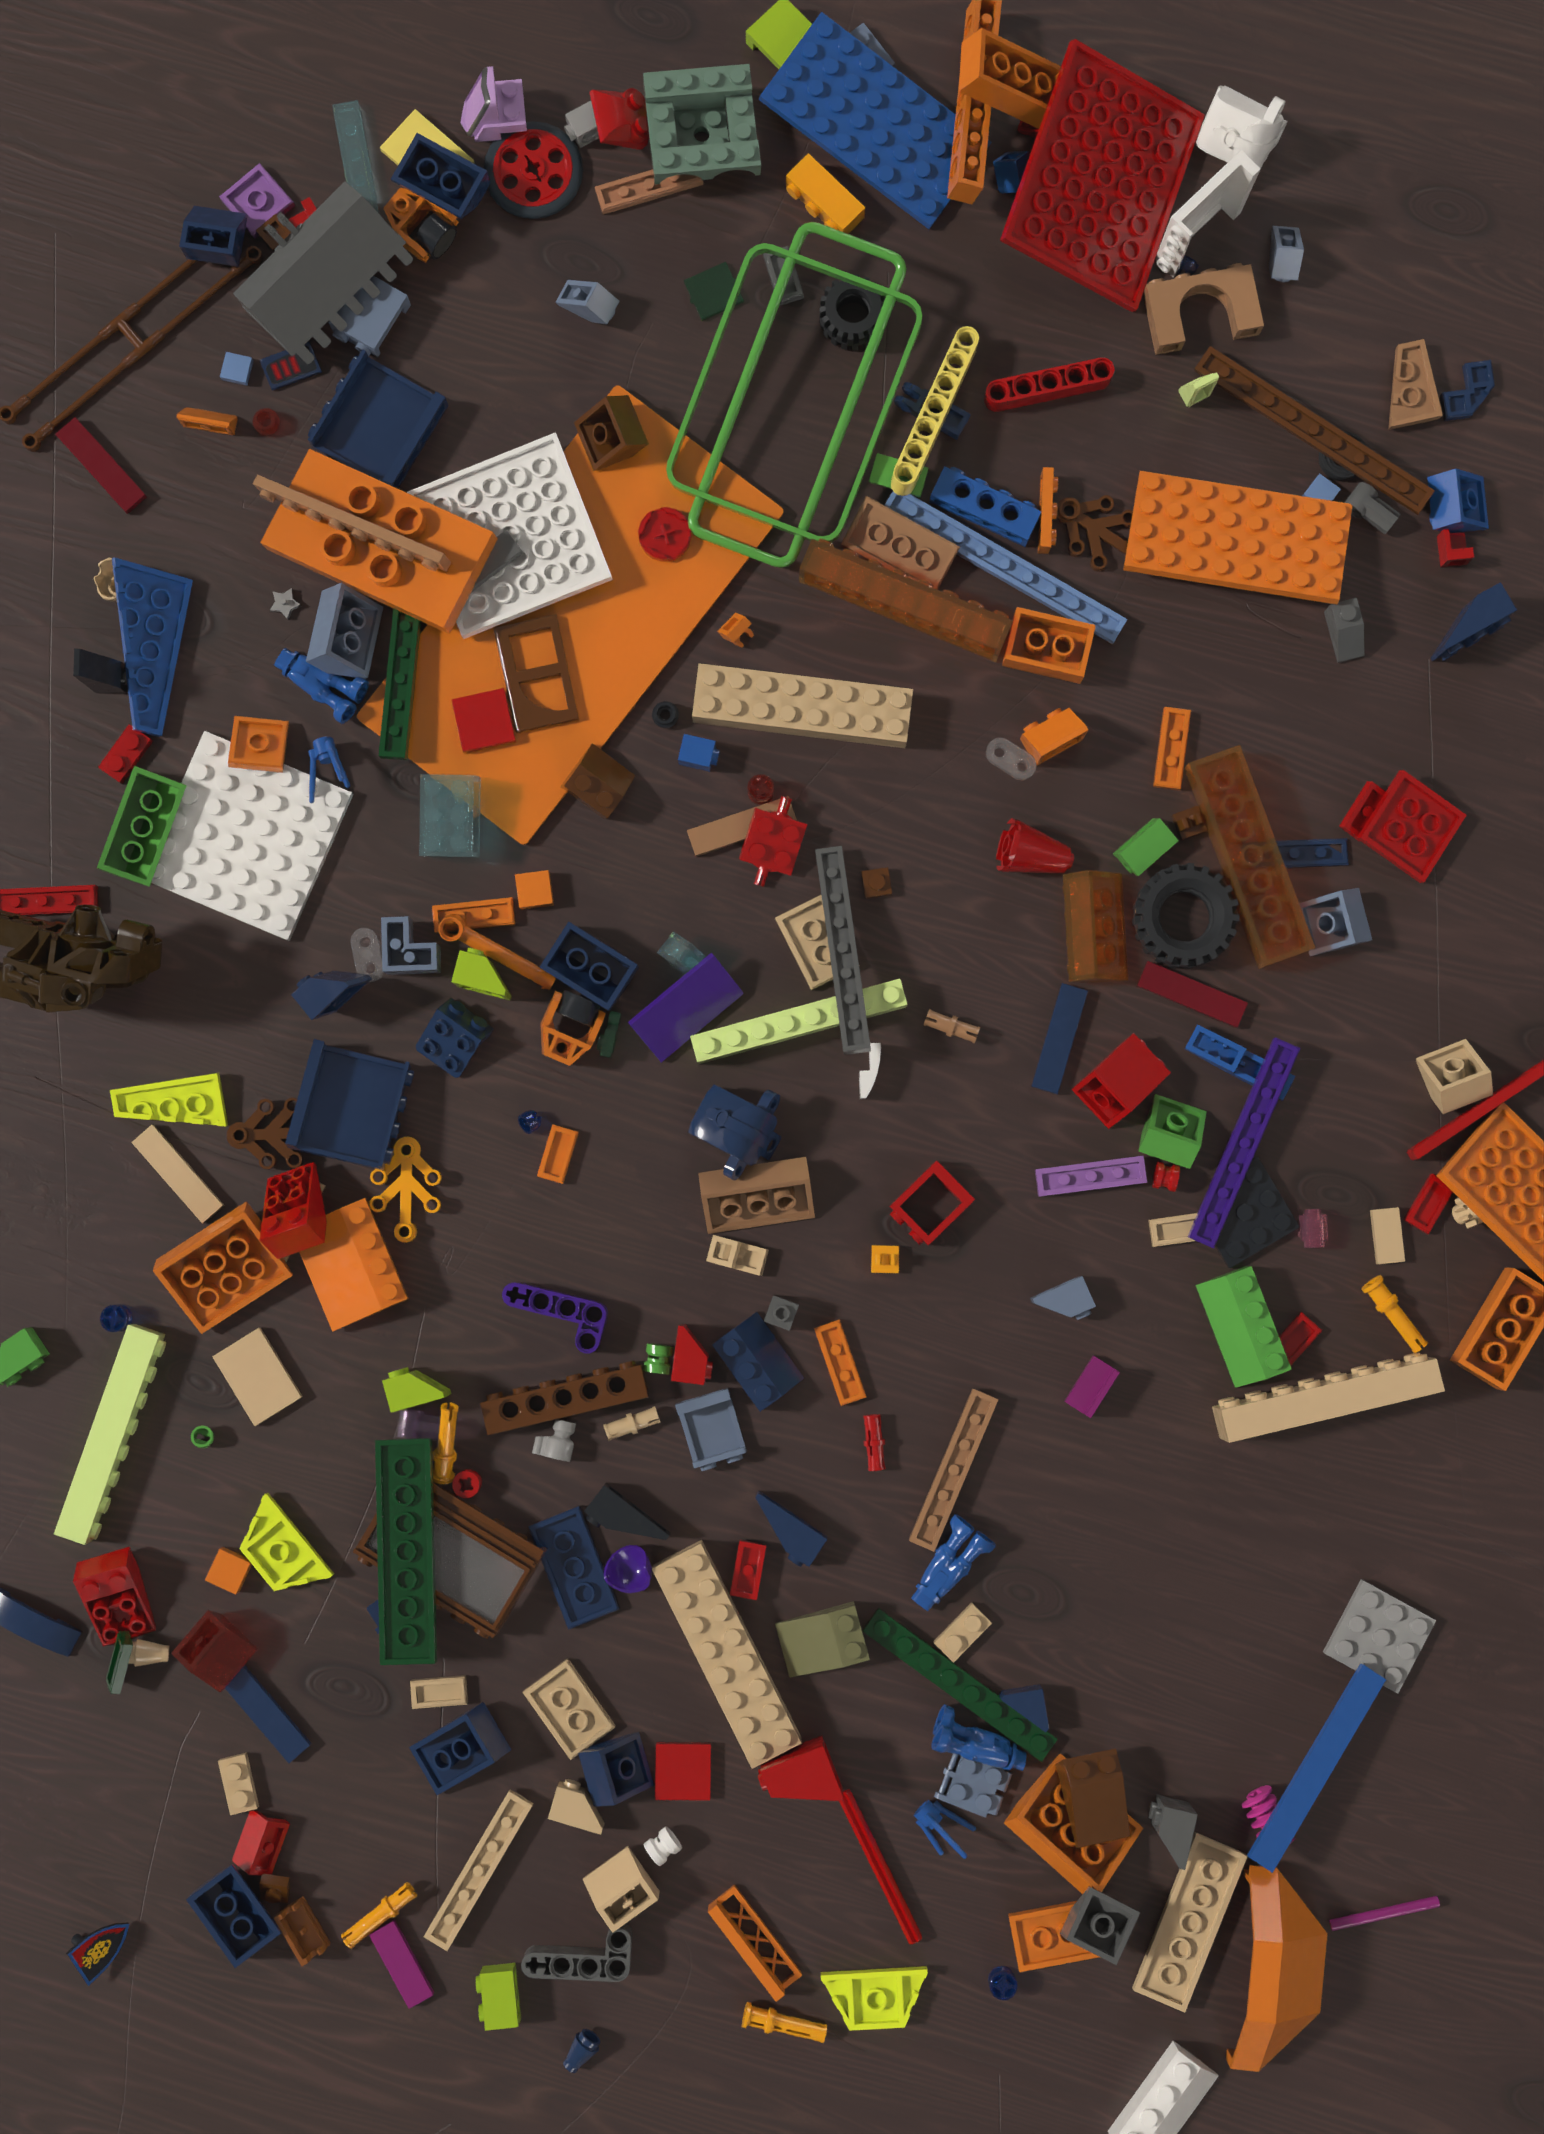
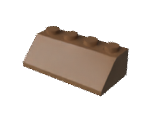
M806 1157L754 1164L752 1166L748 1165L741 1176L735 1181L724 1176V1169L699 1173L701 1198L708 1234L815 1218Z

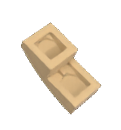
M713 1235L706 1261L762 1276L769 1250Z

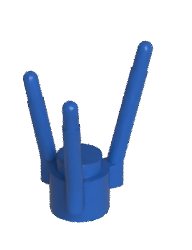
M321 737L314 740V749L308 751L310 756V803H314L316 760H319L321 764L332 763L339 781H343L346 788L350 787L335 747L334 738Z
M929 1799L926 1800L913 1815L917 1819L916 1823L922 1828L939 1855H943L944 1852L930 1831L933 1828L963 1859H966L967 1854L939 1825L943 1818L940 1812L971 1831H975L976 1827L943 1807L937 1800L934 1803Z

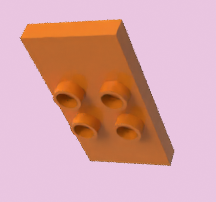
M309 449L289 488L444 553L451 561L447 572L438 568L436 572L429 570L421 564L422 561L415 558L412 562L399 556L396 550L390 549L389 552L382 550L374 544L375 541L367 539L366 542L352 536L351 531L346 529L343 531L336 530L328 525L329 522L323 519L320 522L314 521L305 515L306 512L298 509L297 512H293L282 505L283 502L279 505L260 543L267 550L333 581L342 582L361 594L450 634L498 540L496 535L486 528Z

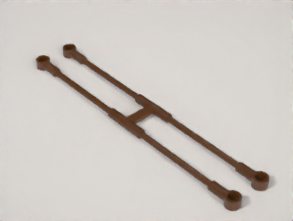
M250 246L246 250V256L240 260L239 267H231V271L160 331L156 330L143 341L127 322L141 311L140 308L197 262V260L188 259L137 303L133 302L102 328L94 339L27 395L23 394L10 406L1 407L0 419L5 424H13L17 419V414L27 407L35 396L102 340L105 341L117 330H120L135 349L124 357L117 367L50 423H45L33 434L28 433L22 438L23 446L30 452H36L41 446V441L55 431L54 428L126 367L130 368V366L160 343L169 331L235 276L241 275L251 265L261 264L263 261L262 252L258 247ZM253 253H258L257 258H250ZM11 412V416L5 419V413ZM35 439L34 445L28 446L29 440Z

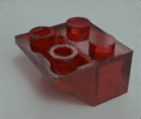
M208 1610L171 1654L189 1672L218 1692H222L258 1649L221 1613Z

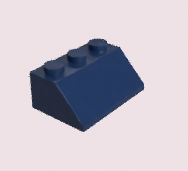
M416 133L391 177V181L461 219L479 205L491 184L487 170L419 133Z
M568 921L540 965V968L609 1011L624 993L637 973L639 966Z
M755 1312L712 1344L760 1412L804 1379L758 1312Z
M233 1864L214 1875L194 1890L186 1899L234 1968L282 1933Z

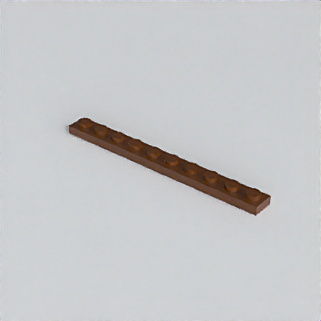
M1210 346L1195 367V372L1201 376L1217 372L1219 379L1216 385L1415 514L1419 515L1435 490Z

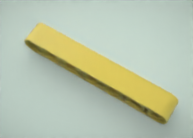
M965 326L956 332L896 463L891 480V489L897 495L905 496L914 490L973 360L979 341V334L972 327ZM961 342H968L970 346H965ZM950 364H957L961 368H953ZM941 386H946V387L950 388V390H949V391H945V390L941 389L940 387H941ZM935 408L939 410L940 413H933L930 411V409ZM927 431L930 435L923 436L919 432ZM909 454H917L920 458L914 459ZM905 476L909 478L910 481L904 482L901 481L898 477Z

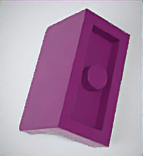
M1092 1356L1064 1402L1091 1418L1120 1372L1097 1357Z

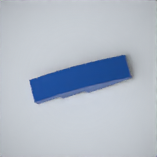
M1198 1024L1185 1047L1186 1050L1251 1086H1253L1264 1061L1263 1058L1247 1051V1048ZM1289 1074L1279 1100H1284L1295 1079L1294 1075Z

